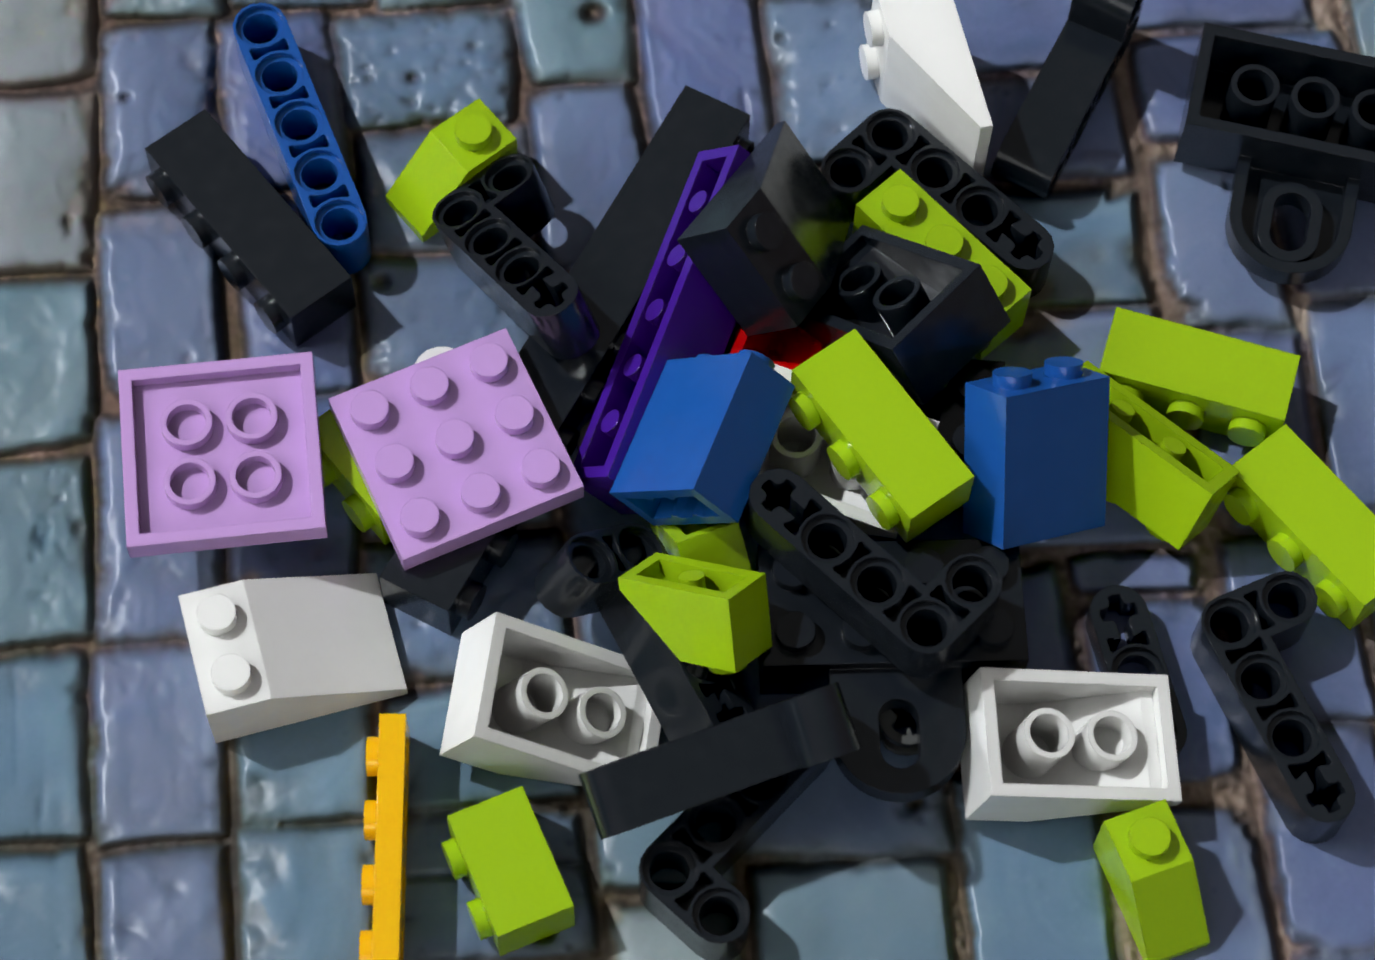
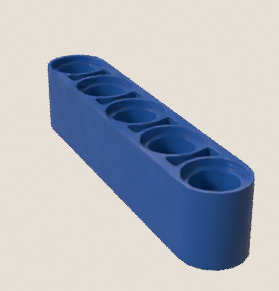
M250 4L240 10L233 22L234 37L242 71L302 221L349 275L354 274L367 265L372 254L365 209L286 17L279 8L272 4ZM269 40L267 43L257 44L259 41ZM283 87H288V88H290V89H288L287 91H282V92H276V91H274V90H276V89H278V88H283ZM301 135L311 136L306 140H292L293 138ZM326 183L332 185L323 190L311 189L318 184ZM339 233L353 234V236L345 240L331 239V237Z

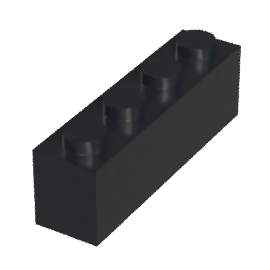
M205 109L145 148L151 173L146 176V181L153 194L165 207L173 203L184 215L181 218L182 224L198 247L203 249L209 245L220 257L217 260L218 266L230 285L237 291L245 287L256 300L254 307L257 314L272 333L276 334L282 330L291 342L298 347L356 307L352 277Z

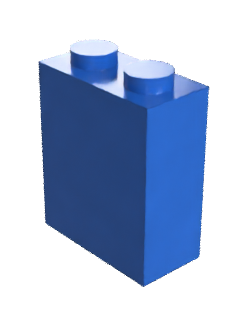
M744 349L740 350L739 353L722 355L698 354L696 357L667 360L609 493L653 526L738 523L749 498L751 484L760 472L795 386L774 370L775 364L770 358L753 350Z
M1059 356L1045 359L1044 367L1030 370L1022 367H1000L992 371V377L965 382L964 464L974 475L969 501L963 504V533L1004 550L1105 526L1110 376L1084 368V362L1079 358Z

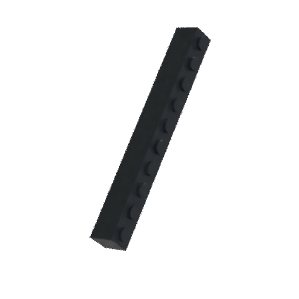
M685 85L569 272L579 285L600 327V336L596 344L587 353L577 358L564 360L551 356L529 336L519 352L520 358L569 457L572 456L577 446V440L580 437V431L577 430L578 426L587 412L592 415L594 414L698 152L733 145H741L750 153L754 150V142L749 140L750 114ZM519 524L405 571L395 551L379 576L384 602L452 636L461 619L471 620L480 608L487 589L483 583L493 566L502 568L512 555L518 540V533L515 530Z

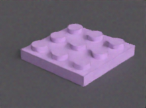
M506 328L328 398L332 415L404 571L584 497V485Z
M312 352L118 370L126 547L130 558L328 538L315 365Z

